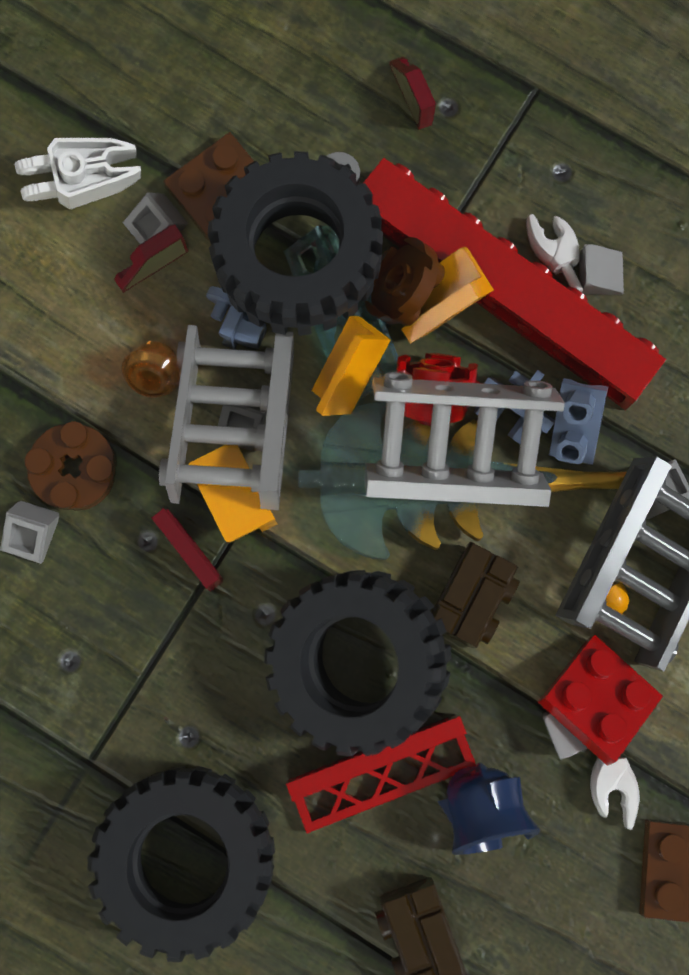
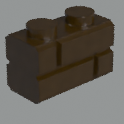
M469 542L431 612L436 621L442 618L447 630L444 634L473 649L478 647L480 641L488 644L500 622L493 617L500 602L502 601L508 605L519 586L520 581L514 578L518 567L483 547Z
M427 877L380 896L383 909L375 912L384 941L390 938L394 939L399 956L391 958L396 975H467L432 877Z

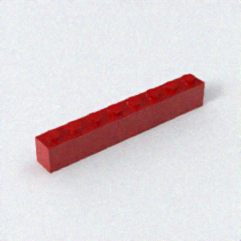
M383 157L363 182L373 194L372 204L379 207L382 218L381 231H383L384 237L400 248L408 244L403 239L408 237L418 238L434 249L439 263L458 249L467 247L494 291L476 303L589 385L608 386L607 397L624 410H627L638 399L667 360L659 354L658 348L651 341L633 336L623 328L622 322L616 316L608 312L601 313L588 303V299L582 292L573 287L566 288L553 278L551 271L538 262L531 263L518 253L517 248L512 242L503 237L496 238L486 231L477 217L468 212L462 214L451 206L442 192L435 188L427 189L416 181L413 173L404 165L399 163L394 165Z

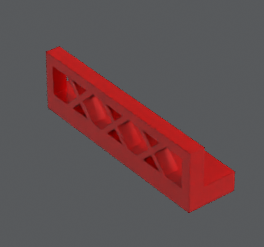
M455 714L419 728L403 743L393 749L388 746L379 754L365 756L360 751L352 757L347 756L288 779L286 786L292 802L295 801L306 834L453 777L462 768L476 767L474 757L465 737L467 733L461 717ZM456 739L464 761L444 767L430 760L437 745ZM427 750L425 757L416 754ZM406 757L422 762L413 781L404 784L388 777L393 762ZM427 765L438 769L436 772L423 776ZM385 766L383 773L375 771V769ZM368 773L380 779L372 797L360 800L345 793L352 778ZM343 782L340 790L332 787ZM385 782L396 786L380 793ZM322 790L337 795L331 812L312 820L304 797ZM342 798L354 803L338 810Z

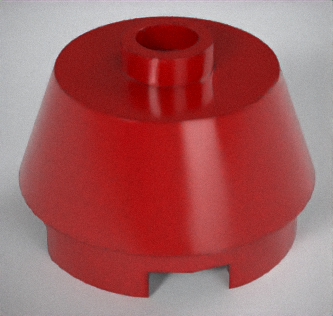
M425 353V359H421L420 362H410L411 356L407 354L398 357L396 372L409 374L414 380L480 383L476 379L478 365L472 363L468 364L467 368L460 366L461 357ZM405 402L404 416L417 420L423 425L431 426L433 404ZM452 405L450 423L463 420L470 406Z

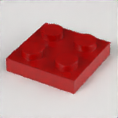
M594 634L585 641L538 703L602 762L609 766L616 763L660 702L663 695Z

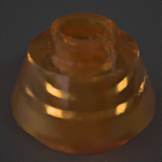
M147 341L142 343L124 358L121 366L122 375L131 389L146 397L157 398L169 395L178 388L181 374L177 364V356L169 346L161 342Z

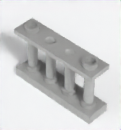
M188 325L186 342H179L177 347V367L182 369L169 458H162L159 467L160 486H166L170 503L179 504L182 483L251 487V492H259L261 509L279 510L294 362L293 332H287L286 335L275 333L274 348L266 347V351L262 352L202 348L200 346L197 326ZM198 366L264 369L265 374H271L270 386L262 385L260 390L196 385ZM193 403L260 407L261 412H267L266 425L258 424L257 429L191 424ZM188 442L256 447V451L263 452L261 465H253L252 469L185 465Z
M400 372L386 373L384 378L373 377L374 399L376 401H387L382 459L377 461V464L366 463L364 482L366 497L549 507L551 488L544 474L536 470L544 410L564 411L565 405L564 400L556 388H552L551 384L534 380L524 382V386L414 380L411 375ZM405 402L433 404L427 462L423 463L422 466L404 465L400 462ZM452 405L479 406L473 462L467 469L449 468L445 464ZM498 408L525 409L518 465L512 471L494 470L490 467Z

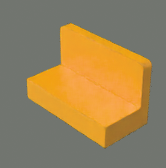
M467 247L458 249L440 262L445 268L443 280L437 287L433 288L429 298L421 307L418 319L412 325L401 329L410 344L428 335L494 291Z
M349 316L311 390L321 398L316 411L322 416L352 413L391 339L360 316Z
M223 445L188 464L250 469L238 445ZM197 484L226 542L231 543L259 528L264 532L277 525L271 510L261 509L259 492H251V487Z

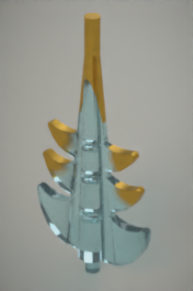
M386 402L364 404L354 408L351 414L342 415L328 431L323 442L321 470H299L298 487L320 488L321 509L328 528L341 544L359 555L376 560H387L390 553L382 535V519L385 512L396 509L399 521L406 532L420 544L433 550L439 549L441 544L434 527V511L438 504H447L453 522L465 535L475 541H480L483 537L478 517V503L366 497L364 482L366 463L377 464V461L382 459L383 441L380 424L386 412ZM414 420L405 428L402 433L400 462L411 466H422L423 463L427 462L431 426L423 425L419 421ZM471 420L453 436L446 452L445 464L449 468L467 469L469 465H472L477 420ZM491 461L490 467L494 470L512 471L518 464ZM536 466V470L544 474L551 492L577 489H619L627 473L582 472Z

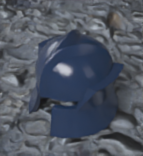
M480 762L476 767H465L457 771L449 781L446 799L438 801L453 827L452 854L455 855L503 848L501 838L524 835L529 840L541 831L524 807L520 777L511 778L506 772L495 768H488Z

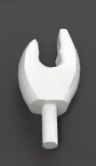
M534 214L528 215L526 220L530 246L536 257L549 267L554 274L563 272L569 286L582 292L583 288L573 269L579 262V245L572 228L562 218L554 216L553 228L558 238L550 240L544 235V229L540 227Z
M619 757L616 763L609 766L597 758L590 779L593 803L599 814L607 818L609 808L608 795L613 790H619L622 796L620 804L623 809L624 827L632 830L640 801L639 786L635 774L625 757Z

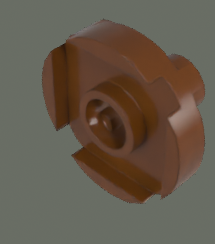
M415 237L403 239L408 244L403 245L400 249L391 246L382 254L378 279L374 280L373 291L370 297L371 303L365 301L367 311L372 316L389 325L397 323L404 326L412 325L418 319L421 307L429 298L433 288L437 287L444 278L445 268L438 262L434 249Z
M74 421L57 425L44 432L26 454L25 466L28 470L29 483L41 500L59 509L80 511L96 506L110 493L115 482L113 478L116 473L117 457L113 447L102 434L94 428ZM69 457L73 460L81 457L83 461L78 466L81 474L77 477L71 474H66L65 476L62 474V470L65 467L64 461Z

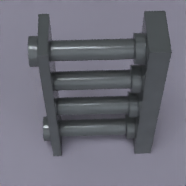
M656 456L633 459L555 616L568 624L591 629L594 622L598 621L641 646L634 662L641 666L665 671L668 663L677 654L678 642L689 621V549L683 548L647 526L645 518L653 502L656 500L689 521V499L666 486L665 477L671 465ZM635 540L680 566L669 590L626 565L625 558ZM614 581L621 582L660 606L649 630L606 605L605 599Z

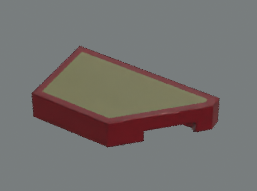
M404 57L390 61L389 65L418 130L431 126L434 120L436 102L421 69L414 64L409 65L408 59Z
M175 224L170 225L137 246L130 256L133 264L118 272L114 279L123 293L189 252L184 237Z

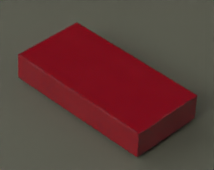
M163 508L151 517L207 590L212 592L223 583V577L173 513Z

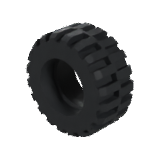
M295 151L294 158L282 159L281 152L268 155L269 162L260 166L257 161H254L245 166V176L242 179L233 176L225 185L227 198L222 195L218 196L213 205L212 211L215 219L209 221L208 238L211 244L209 247L211 260L223 293L228 294L231 305L239 313L247 312L249 321L259 327H262L267 322L271 324L272 332L286 335L288 327L298 328V334L301 336L312 335L311 326L322 324L324 331H327L337 326V317L343 315L348 319L349 316H353L358 312V302L360 300L367 301L373 291L374 280L378 279L382 257L383 231H381L382 218L379 207L372 204L373 194L365 183H360L356 186V173L347 166H342L340 170L334 168V159L320 155L318 161L309 159L308 152ZM293 215H305L319 219L331 227L337 234L339 250L325 267L314 273L303 276H286L275 273L264 267L255 255V244L261 233L270 224L281 218Z
M354 570L325 577L320 581L308 584L299 590L298 597L289 599L281 608L280 612L283 618L272 623L268 634L275 642L273 646L265 649L264 663L272 664L273 673L265 678L269 691L277 689L280 701L274 705L279 714L282 716L288 712L295 722L290 728L300 737L309 732L314 736L312 740L313 746L325 751L331 745L337 746V754L352 757L359 750H362L365 756L375 755L388 746L393 749L403 743L437 709L442 700L441 694L448 686L451 672L446 669L447 662L452 659L451 647L444 644L442 634L447 632L442 618L436 621L430 611L434 605L426 596L419 598L413 593L415 586L405 580L397 582L391 579V574L380 571L369 573L365 572V570ZM349 617L366 619L378 626L393 644L398 660V678L391 692L379 701L364 703L348 698L334 687L325 672L322 660L324 638L328 629L341 619Z
M185 766L173 767L163 772H157L135 783L125 790L119 799L113 801L104 812L106 817L103 823L96 826L91 839L96 845L94 851L88 855L87 870L94 872L95 880L88 886L92 900L100 898L104 908L98 913L105 926L112 921L121 930L116 938L125 946L133 940L142 945L139 954L151 959L155 957L157 952L167 954V962H182L184 957L190 954H194L195 959L199 960L211 956L213 950L219 946L225 949L236 941L238 934L243 929L247 930L255 920L261 905L264 903L273 876L274 838L270 837L268 829L270 823L265 812H260L255 804L256 798L248 789L243 791L235 784L236 780L226 774L220 776L212 773V769L200 766L195 769L186 768ZM177 815L197 817L213 827L225 844L228 858L225 878L218 890L202 902L182 904L168 900L155 891L144 874L141 862L143 842L150 830L166 818Z

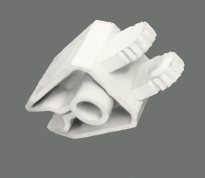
M54 138L47 147L48 154L33 156L15 162L18 175L26 176L52 172L54 181L30 184L21 188L24 201L32 202L58 197L59 203L68 209L117 194L141 178L140 166H110L111 164L136 158L135 145L112 138Z

